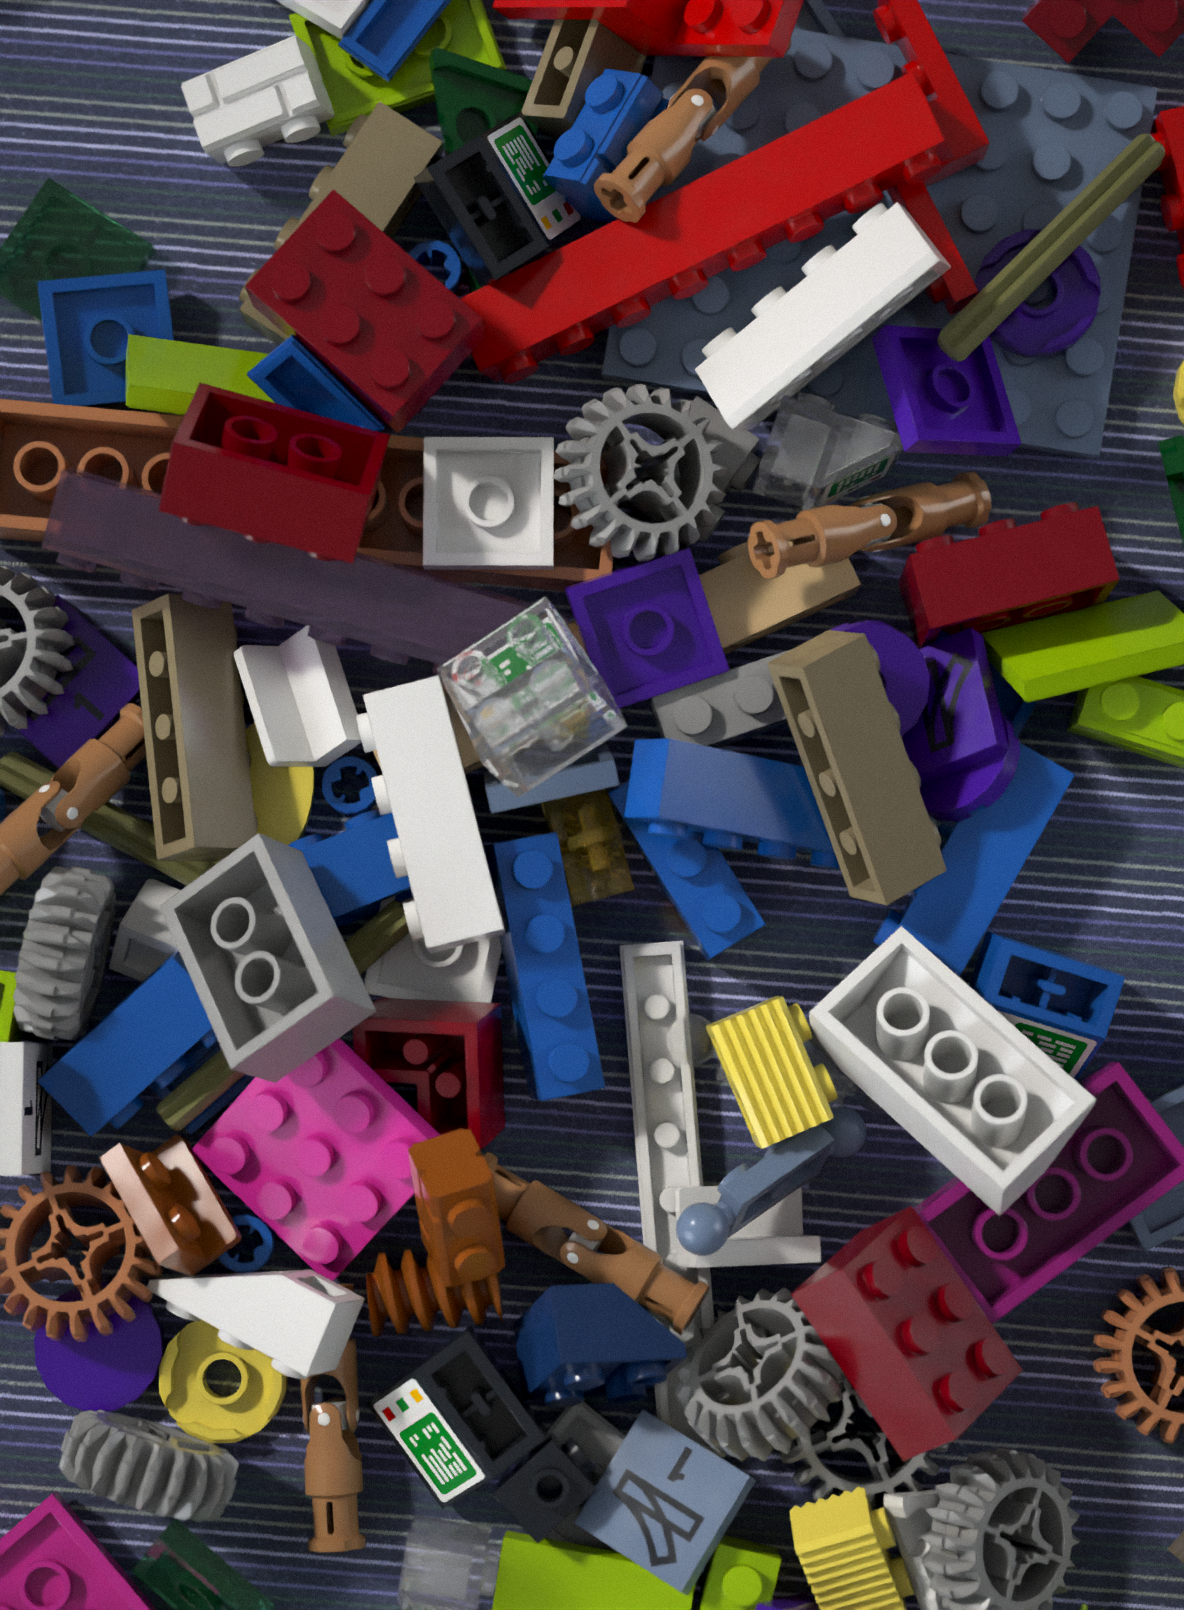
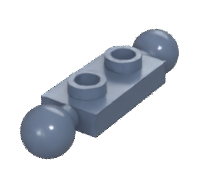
M832 1107L830 1109L834 1116L833 1119L811 1127L797 1136L794 1135L772 1144L766 1151L764 1159L751 1168L746 1163L737 1166L719 1184L717 1190L721 1196L716 1204L695 1203L688 1206L680 1214L676 1224V1234L680 1244L688 1252L699 1256L711 1255L719 1251L724 1246L727 1238L820 1174L828 1156L844 1158L858 1152L863 1146L867 1134L866 1125L861 1115L849 1107Z

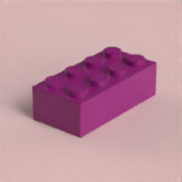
M1106 1062L1079 1083L1096 1098L1095 1105L1048 1169L1000 1216L956 1176L914 1207V1210L928 1231L933 1235L936 1243L970 1290L991 1324H994L1184 1180V1147L1119 1062Z

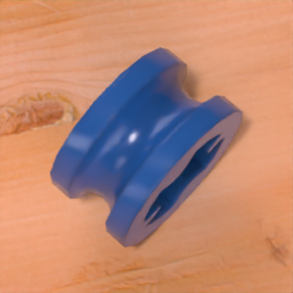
M438 240L425 241L416 245L409 252V255L419 264L426 259L429 260L430 265L434 264L433 258L445 260V274L449 277L445 281V285L453 294L458 291L462 282L461 262L457 252L449 244Z
M355 756L342 757L334 761L326 769L322 779V792L326 801L336 811L348 816L359 815L369 811L377 803L371 778L378 775L367 761ZM357 769L355 774L358 778H361L364 773L367 775L369 787L360 790L359 796L361 801L347 804L348 798L344 794L337 799L334 793V786L343 782V771Z
M242 1214L233 1217L232 1219L237 1227L240 1225L251 1226L249 1234H253L258 1230L263 1239V1245L254 1249V1261H241L243 1253L240 1252L234 1256L230 1249L219 1256V1259L229 1270L238 1273L253 1272L265 1266L273 1257L276 1248L275 1233L257 1215Z

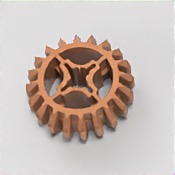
M68 1165L66 1167L63 1184H58L49 1171L42 1172L40 1182L44 1189L43 1191L35 1194L27 1185L19 1186L18 1194L26 1202L19 1211L12 1205L5 1204L1 1206L0 1213L11 1223L9 1229L0 1228V1245L5 1247L4 1250H0V1271H4L0 1274V1294L11 1293L3 1307L12 1316L25 1312L22 1324L31 1332H35L46 1322V1335L54 1341H59L63 1337L69 1323L72 1336L77 1342L87 1341L90 1322L95 1323V1326L103 1336L111 1335L113 1333V1325L109 1316L117 1311L125 1321H133L136 1315L127 1302L133 1295L143 1302H149L153 1294L140 1282L143 1277L151 1279L160 1278L163 1269L156 1262L146 1259V1257L153 1255L113 1182L110 1181L106 1185V1173L101 1167L94 1166L88 1172L84 1183L81 1173L75 1165ZM76 1206L100 1207L118 1216L121 1222L110 1227H106L103 1223L91 1227L80 1226L79 1222L73 1217L70 1208ZM47 1220H50L52 1230L50 1239L44 1247L31 1253L32 1260L28 1261L30 1246L36 1233ZM68 1230L89 1249V1252L81 1251L86 1256L80 1262L85 1276L64 1258V1255H71L67 1249L73 1244ZM126 1244L121 1268L111 1283L104 1288L101 1280L102 1268L109 1259L120 1254V1246ZM47 1279L50 1283L69 1279L73 1281L74 1286L80 1291L83 1300L76 1302L53 1301L39 1295L33 1284Z
M1168 1266L1161 1269L1160 1289L1157 1288L1154 1280L1149 1275L1143 1273L1136 1278L1137 1285L1143 1295L1142 1297L1137 1299L1124 1288H1120L1116 1292L1118 1301L1127 1308L1122 1316L1109 1309L1102 1311L1101 1318L1105 1322L1116 1326L1113 1336L1103 1333L1094 1335L1093 1343L1102 1348L1111 1349V1357L1094 1360L1093 1368L1099 1373L1115 1372L1116 1377L1105 1382L1100 1390L1103 1396L1107 1398L1126 1394L1115 1409V1413L1120 1418L1126 1420L1141 1410L1137 1418L1136 1430L1144 1435H1149L1160 1421L1159 1431L1161 1440L1172 1444L1178 1437L1181 1424L1184 1431V1407H1169L1167 1404L1172 1395L1179 1396L1184 1388V1365L1179 1363V1371H1173L1176 1366V1360L1168 1355L1169 1351L1156 1345L1155 1340L1159 1339L1170 1345H1173L1175 1342L1184 1346V1314L1179 1323L1167 1331H1158L1144 1324V1321L1152 1313L1163 1306L1184 1302V1278L1182 1286H1180L1176 1270ZM1134 1341L1147 1348L1154 1358L1155 1368L1150 1379L1154 1386L1149 1396L1141 1389L1132 1366Z

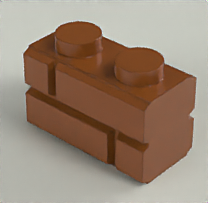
M461 1128L412 1144L413 1146L408 1149L417 1213L420 1218L421 1238L430 1259L433 1260L435 1270L443 1287L454 1288L501 1272V1269L505 1267L494 1177L484 1156H481L480 1148L471 1130Z

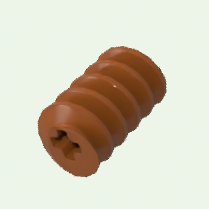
M404 1250L399 1270H393L386 1253H379L374 1273L366 1274L369 1317L374 1337H381L387 1317H390L398 1334H407L412 1314H416L424 1331H433L438 1311H442L450 1328H459L464 1308L468 1309L475 1325H484L489 1306L491 1305L494 1306L501 1322L504 1323L499 1273L454 1288L443 1287L429 1254L425 1267H419L412 1251Z

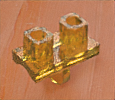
M606 788L541 803L549 833L557 832L571 907L634 890L620 839L623 836L619 824L616 825Z

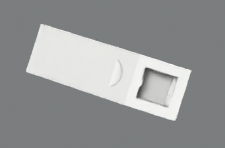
M313 1270L180 1275L150 1280L147 1286L152 1293L167 1300L165 1307L171 1313L191 1321L204 1320L220 1329L218 1337L224 1342L244 1350L257 1349L273 1358L271 1365L274 1369L296 1379H307L311 1375L336 1370L365 1300L364 1297Z

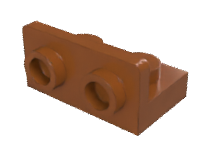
M175 1135L153 1152L147 1151L146 1153L118 1143L99 1157L158 1265L193 1276L240 1242L241 1233L200 1161L192 1152V1147L186 1138Z

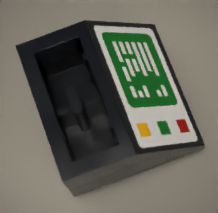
M521 111L469 141L414 177L415 182L480 288L499 279L587 221L584 216L580 215L564 199V195L559 194L543 178L551 160Z
M471 1325L366 1403L442 1509L495 1478L547 1438L546 1427L527 1401L523 1400L522 1394Z

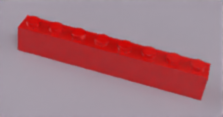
M912 71L647 204L646 212L636 223L617 219L460 298L461 301L482 318L485 338L472 351L479 371L496 382L503 380L504 383H513L525 379L538 370L537 362L559 352L560 355L566 356L577 353L595 341L594 334L614 324L618 328L634 325L651 314V306L671 296L675 300L693 296L708 286L707 278L729 267L732 271L747 269L766 257V249L786 239L791 243H795L816 235L825 227L823 221L845 210L849 214L862 212L879 203L884 197L883 191L905 180L908 185H913L935 176L942 170V162L954 156L914 72Z

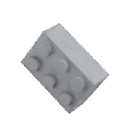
M258 833L160 905L231 1070L276 1083L376 1012L302 851Z

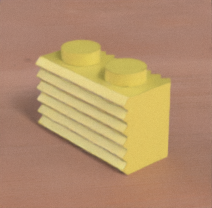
M775 996L706 1026L756 1146L760 1148L768 1147L834 1118L828 1103L838 1099L837 1093L823 1063L814 1067L811 1064L803 1043L811 1040L812 1034L807 1020L797 1003L787 1007L783 996Z
M857 1486L853 1492L845 1490L840 1496L832 1494L827 1500L819 1498L815 1504L807 1501L803 1507L795 1505L789 1511L795 1550L820 1610H907L905 1597L915 1594L902 1556L892 1559L888 1548L896 1546V1540L885 1507L873 1510L864 1488Z

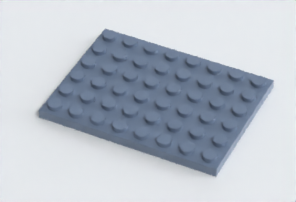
M794 29L791 35V48L784 57L773 58L759 74L760 83L714 135L706 141L699 140L692 148L689 164L669 186H660L645 205L902 77L901 66L907 64L899 46ZM945 53L990 144L983 160L926 188L973 281L984 257L1001 239L1024 229H1041V232L1138 135L1144 133L1151 134L1157 87ZM655 56L651 81L664 94L662 97L670 100L707 56ZM712 98L713 106L717 113L722 106ZM1143 183L1080 244L1091 255L1101 283L1099 307L1089 330L1071 348L1050 357H1022L1000 348L990 338L1022 444L1019 448L1096 460L1100 456ZM887 190L882 192L884 197L879 203H883L889 209L894 204ZM873 207L855 214H849L847 210L823 221L825 227L816 235L795 243H791L786 239L766 249V257L747 269L732 271L729 267L707 278L708 286L699 293L680 300H675L671 296L651 306V314L634 325L618 328L616 324L610 326L602 379L629 384H643L648 387L665 388L672 391L711 397L695 371V368L707 359L702 353V349L726 329L732 327L738 334L757 318L751 309L774 289L782 286L788 293L807 277L801 268L822 249L832 244L836 251L845 246L857 236L856 232L852 229L854 223ZM1044 280L1024 300V303L1035 309H1043L1050 306L1054 300V292L1051 285ZM924 289L779 408L897 427L872 337L885 325L943 329L960 311L950 315L943 301L934 304Z

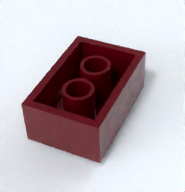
M334 189L245 285L253 307L286 336L290 337L294 334L368 408L397 433L403 429L485 338L482 318Z
M199 383L172 442L159 511L175 515L190 525H212L241 533L245 538L256 543H278L306 551L310 556L322 561L340 560L353 564L374 503L390 435Z
M1065 503L1041 512V520L1017 526L1015 519H1004L979 528V537L955 543L953 535H943L917 544L915 546L917 553L909 554L898 583L918 649L935 643L941 630L949 635H954L968 628L984 633L1103 604L1120 579L1099 507L1094 506L1079 510L1078 503Z
M912 1206L860 1231L791 1294L903 1461L958 1439L1023 1371L1011 1354L1008 1346L1001 1339Z

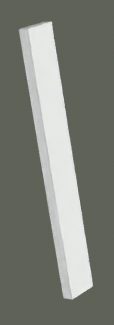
M683 941L621 945L619 947L643 1245L663 1256V1265L695 1284L702 1281L710 1286L702 1305L682 1336L672 1330V1323L648 1309L649 1314L686 1345L687 1349L699 1345L702 1340L699 1328H711L714 1325L710 1267L694 1268L677 1265L675 1191L679 1187L703 1186ZM687 1356L684 1361L667 1374V1380L654 1385L657 1419L720 1458L725 1457V1454H722L718 1449L714 1450L689 1425V1419L684 1415L685 1409L682 1407V1401L677 1396V1393L683 1387L682 1380L677 1372L690 1364Z

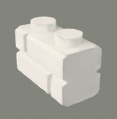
M296 35L183 82L181 86L189 111L194 118L193 123L203 150L219 163L227 162L232 167L246 165L258 160L264 154L263 146L284 138L287 143H296L317 135L321 130L319 123L333 118L335 114L327 90L323 85V79L314 53Z

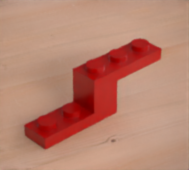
M495 0L492 8L507 19H596L643 56L784 57L804 0Z
M877 0L878 8L873 10V16L880 34L888 45L897 42L907 64L901 66L902 74L904 76L913 71L954 156L942 162V170L928 180L913 185H908L905 180L887 189L893 204L898 202L905 207L950 264L951 268L925 288V291L934 304L943 301L947 311L952 315L962 310L978 294V289L926 187L983 160L990 142L918 0Z

